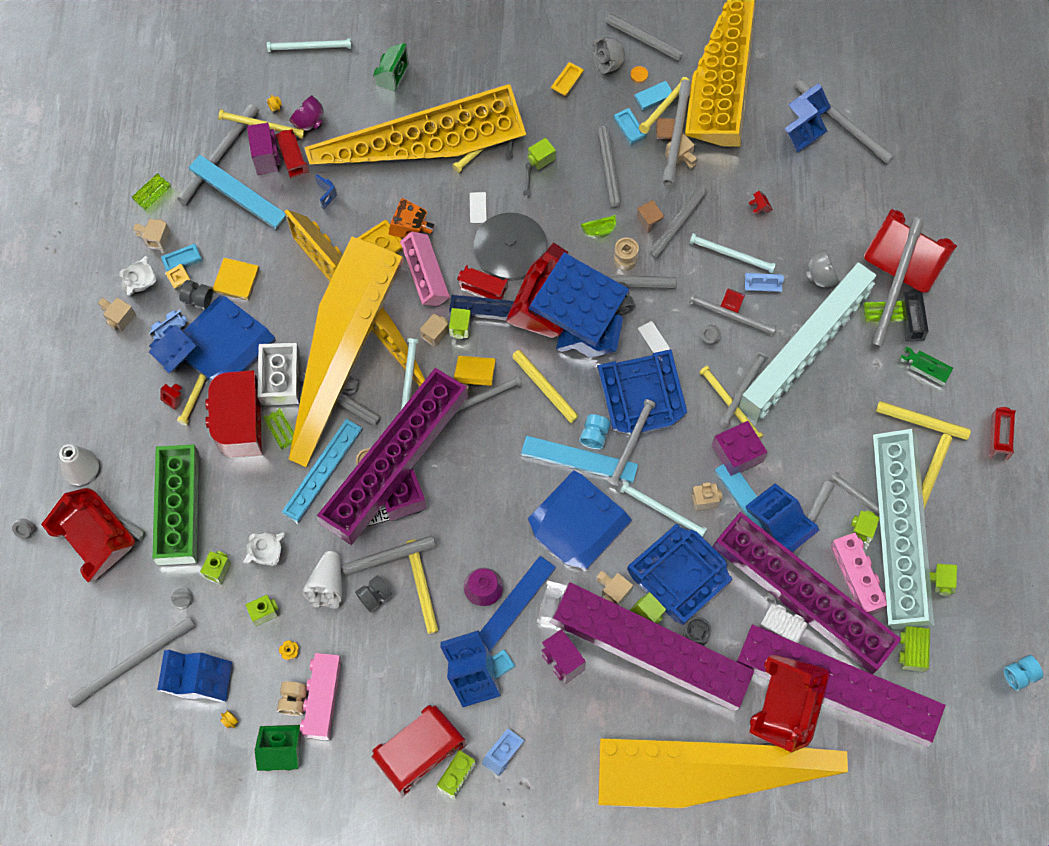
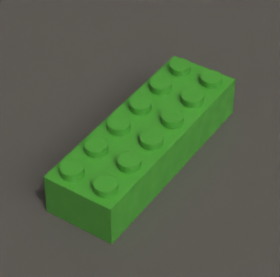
M195 444L156 446L152 559L157 565L197 563L199 451Z

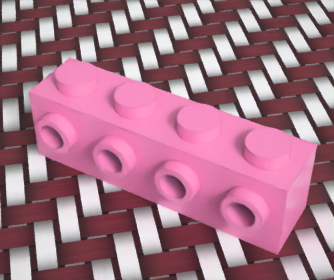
M411 232L400 242L422 305L438 307L450 296L428 234Z
M852 533L833 540L830 547L855 603L870 615L883 611L887 607L886 594L879 587L880 580L871 569L872 563L869 556L865 555L863 551L864 545L861 538H858L856 533Z
M315 653L314 659L310 661L312 676L311 679H308L306 688L309 691L308 699L304 700L303 711H306L305 719H302L300 724V732H303L302 734L305 738L330 740L342 662L339 655Z

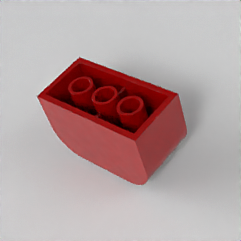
M254 370L227 372L216 376L209 385L208 399H205L206 410H209V417L205 419L206 428H209L210 435L218 450L230 458L262 456L261 404L257 397L258 378Z

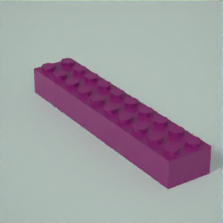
M434 368L317 514L319 524L352 546L468 398L467 387L439 369Z
M739 512L713 545L715 550L795 614L803 617L805 622L870 674H874L901 641L900 637L743 513Z
M571 582L566 586L550 621L551 624L732 711L740 708L754 674V670Z
M751 625L737 662L754 670V675L770 681L771 675L766 673L764 664L768 656L778 655L829 670V679L823 704L925 747L933 743L946 706L945 704L763 628Z

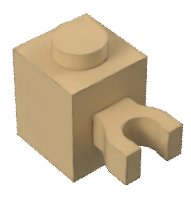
M684 133L681 135L676 166L684 161L692 169L696 166L695 161H697V158L693 155L695 145ZM671 142L666 144L665 155L667 159L669 156Z
M149 219L146 227L135 223L133 231L136 232L135 235L142 237L146 246L164 250L170 234V229L165 221Z
M103 297L98 302L101 309L105 311L103 315L107 320L106 324L112 329L118 328L123 331L136 315L132 306L119 298H116L112 304Z
M702 483L701 486H694L691 494L695 511L718 508L720 501H722L721 489H717L716 483Z
M603 571L597 575L596 581L605 586L602 591L603 598L617 605H620L633 590V585L619 573L613 579Z

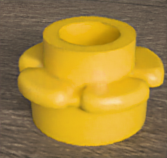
M270 95V98L266 100L272 112L280 111V106H282L281 100L278 96Z
M287 640L279 647V653L283 659L291 660L297 657L299 647L296 642Z
M229 710L224 714L221 713V723L228 729L230 727L235 728V725L239 722L238 719Z

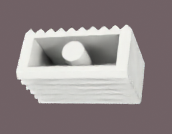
M772 604L760 628L798 643L808 624L804 622L805 619L797 614L793 616L787 612L785 607L776 604V606Z

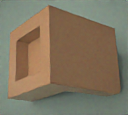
M657 119V139H670L671 142L675 119Z
M652 200L637 208L636 217L648 233L651 231L652 225L662 220L664 215Z

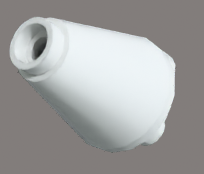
M72 444L64 445L60 449V472L67 483L81 486L95 481L99 470V461L93 452Z
M325 552L302 590L303 596L309 601L308 604L311 607L326 606L336 609L342 601L340 555L336 552Z

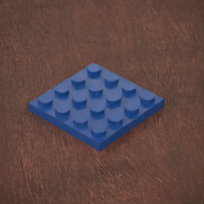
M564 252L530 304L529 309L595 347L629 289Z

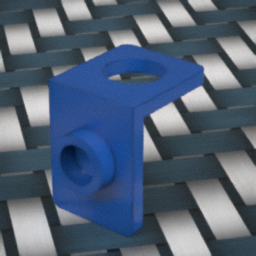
M316 174L317 185L327 191L320 198L321 208L325 209L337 196L336 189L329 179H324Z

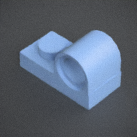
M507 729L485 755L482 765L497 776H500L511 758L523 745L524 740Z

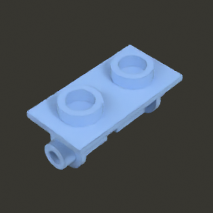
M745 273V290L782 292L784 276L781 274Z
M175 310L171 311L166 315L167 319L162 323L157 321L150 327L152 330L149 334H155L153 336L154 340L161 339L164 336L162 332L169 325H179L180 327L186 325L185 323L188 320L184 315L180 317L181 310L177 312Z

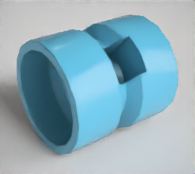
M589 414L584 424L586 429L582 430L579 439L580 443L592 449H602L606 440L605 435L608 434L611 425L610 420L600 415Z
M1027 655L1018 660V663L1014 662L1003 669L1007 682L1015 691L1027 687L1029 683L1037 682L1044 676L1040 664L1032 655Z

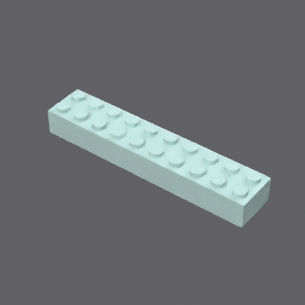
M859 262L854 266L742 395L739 408L746 416L757 423L760 418L764 419L770 412L769 408L771 405L775 406L780 401L783 391L786 393L793 385V380L801 377L805 371V366H810L816 358L815 355L818 351L821 353L825 349L829 338L833 339L839 332L838 328L841 325L845 326L849 321L850 314L852 312L855 314L858 311L862 300L866 301L872 294L871 290L876 285L874 283L876 274Z
M912 429L875 434L873 439L888 625L894 630L904 629L906 626L918 628L934 626L918 438Z

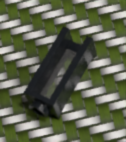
M914 290L903 292L900 303L906 333L905 342L924 341L929 330L923 293Z

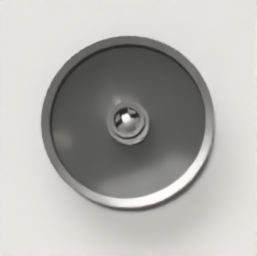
M502 213L489 218L480 226L474 238V255L478 265L485 273L501 280L517 281L524 279L530 266L547 251L546 236L540 225L532 218L520 213Z

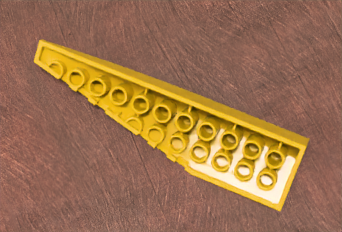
M727 0L724 3L723 11L712 30L708 45L706 44L704 54L700 58L697 70L694 71L692 76L685 136L720 146L741 147L756 0Z
M507 84L304 148L310 165L458 157L526 136V132L511 85Z
M287 209L284 212L292 238L324 276L331 281L342 258L341 251L337 246L333 247L330 244L331 240L325 233L322 234L319 231L320 227L315 221L312 222L307 216ZM382 307L371 331L406 371L408 346L394 322ZM415 360L412 379L420 387L425 379Z
M351 237L319 304L289 460L307 468L404 261L402 256L380 246Z
M600 738L598 805L682 809L716 800H724L730 797L848 773L847 751L802 748L791 753L778 746Z

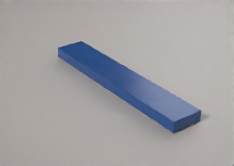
M542 556L538 557L480 631L489 652L493 650L556 569L553 564Z

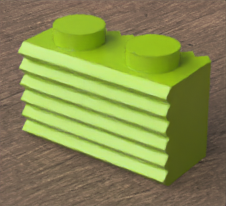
M906 626L899 633L901 638L899 644H902V651H899L898 663L901 664V670L926 672L929 669L930 629Z
M458 750L437 783V789L450 798L456 799L455 796L458 795L460 788L465 784L464 781H467L469 774L474 770L473 767H476L475 760Z

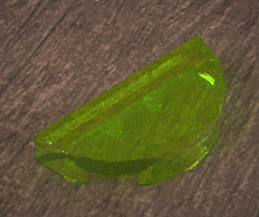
M613 215L582 223L580 227L589 237L604 238L613 232L616 225V217Z

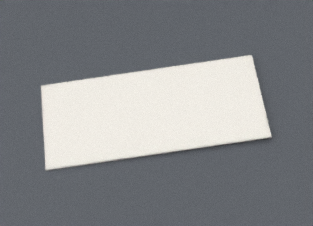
M486 192L470 193V223H484L486 221Z
M652 321L638 328L653 353L670 349Z

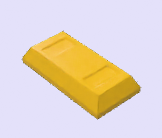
M569 62L553 83L551 89L566 96L584 72V69Z

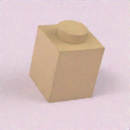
M433 313L419 329L421 338L436 347L449 332L448 321L444 317H438Z

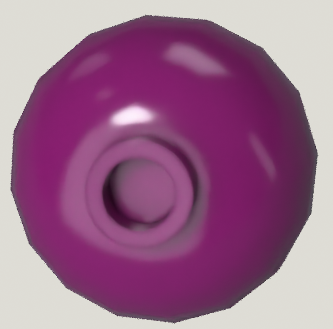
M311 95L302 103L299 109L295 110L289 121L299 130L309 131L312 128L318 129L323 123L321 120L324 114L323 106L318 99Z

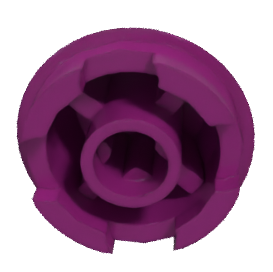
M489 568L473 570L464 581V593L467 599L478 606H488L495 603L503 592V581L500 575Z

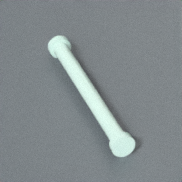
M351 38L337 41L267 42L268 52H272V50L352 48Z
M694 233L690 239L689 244L693 245L695 243L766 269L771 274L774 272L776 266L774 262L772 264L697 237V234Z
M407 338L409 346L401 410L410 400L416 344L419 343V339Z
M628 482L624 483L620 491L623 494L626 492L684 527L698 532L702 537L708 529L698 526L632 488Z

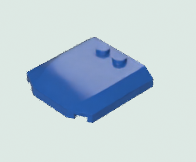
M219 295L184 330L198 345L184 361L211 382L222 373L246 371L258 359L259 344H273L276 339L260 322L227 297Z
M671 349L656 352L646 357L597 365L612 430L631 435L645 406L643 404L645 399L653 401L656 405L651 409L641 433L669 428L687 414Z
M573 470L528 517V522L536 541L566 566H574L587 571L629 526L632 519L620 506L582 474Z
M675 524L627 567L632 579L646 593L650 592L666 609L665 612L681 625L689 621L732 581V577L729 576L726 568L727 563L725 559L698 532L680 528L678 524Z

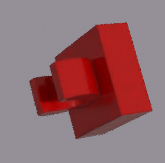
M757 191L753 194L755 199L749 202V205L752 207L757 204V208L753 210V213L760 214L762 211L769 213L773 210L764 193Z
M728 288L721 307L738 313L745 294Z
M165 384L160 388V400L175 410L180 406L182 393L179 391L182 387L178 384H174L172 387Z

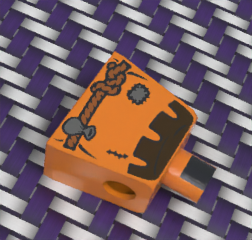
M401 198L390 223L388 234L405 238L411 232L421 233L422 231L432 234L435 224L426 221L427 211Z

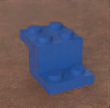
M819 83L788 104L796 121L790 123L784 129L797 152L828 132L820 115L829 110L831 106Z
M618 314L613 316L595 347L563 329L558 337L556 349L561 352L576 349L589 358L616 352L623 317Z
M169 325L162 332L164 336L161 339H155L149 345L151 349L148 352L164 366L168 373H173L198 347L179 325Z
M776 483L745 506L747 512L759 520L763 530L791 552L820 531L818 525L805 516L799 501Z
M479 630L441 642L440 648L448 661L447 678L462 707L501 696V690L493 676L494 660Z
M164 650L157 691L186 699L207 698L218 702H226L232 662L201 652L183 654L172 650Z

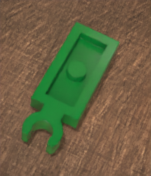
M905 347L903 352L909 356L906 357L901 354L899 360L903 363H911L910 369L944 386L953 367L920 350L915 354L910 347Z

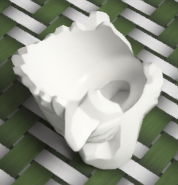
M148 256L119 272V276L123 278L121 286L123 291L127 293V296L135 292L144 291L156 283L152 267L147 264Z
M267 531L261 534H251L249 537L250 543L246 547L247 556L243 563L254 561L261 565H276L282 548L280 541L285 537V533L275 535Z

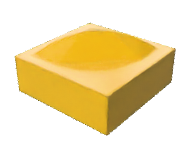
M182 264L165 273L175 290L181 287L186 280L191 281Z

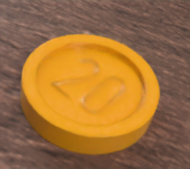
M642 66L634 67L631 70V79L636 83L645 82L648 78L647 69Z

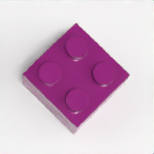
M268 122L247 126L251 158L257 175L279 172L278 165L281 162L277 151L278 143L275 138L274 129H270Z
M749 421L715 435L711 445L730 476L764 462L768 453Z
M413 468L384 504L390 522L427 509L424 495Z
M560 629L542 642L541 657L547 665H552L553 673L559 681L563 680L567 684L585 671V659L563 629Z

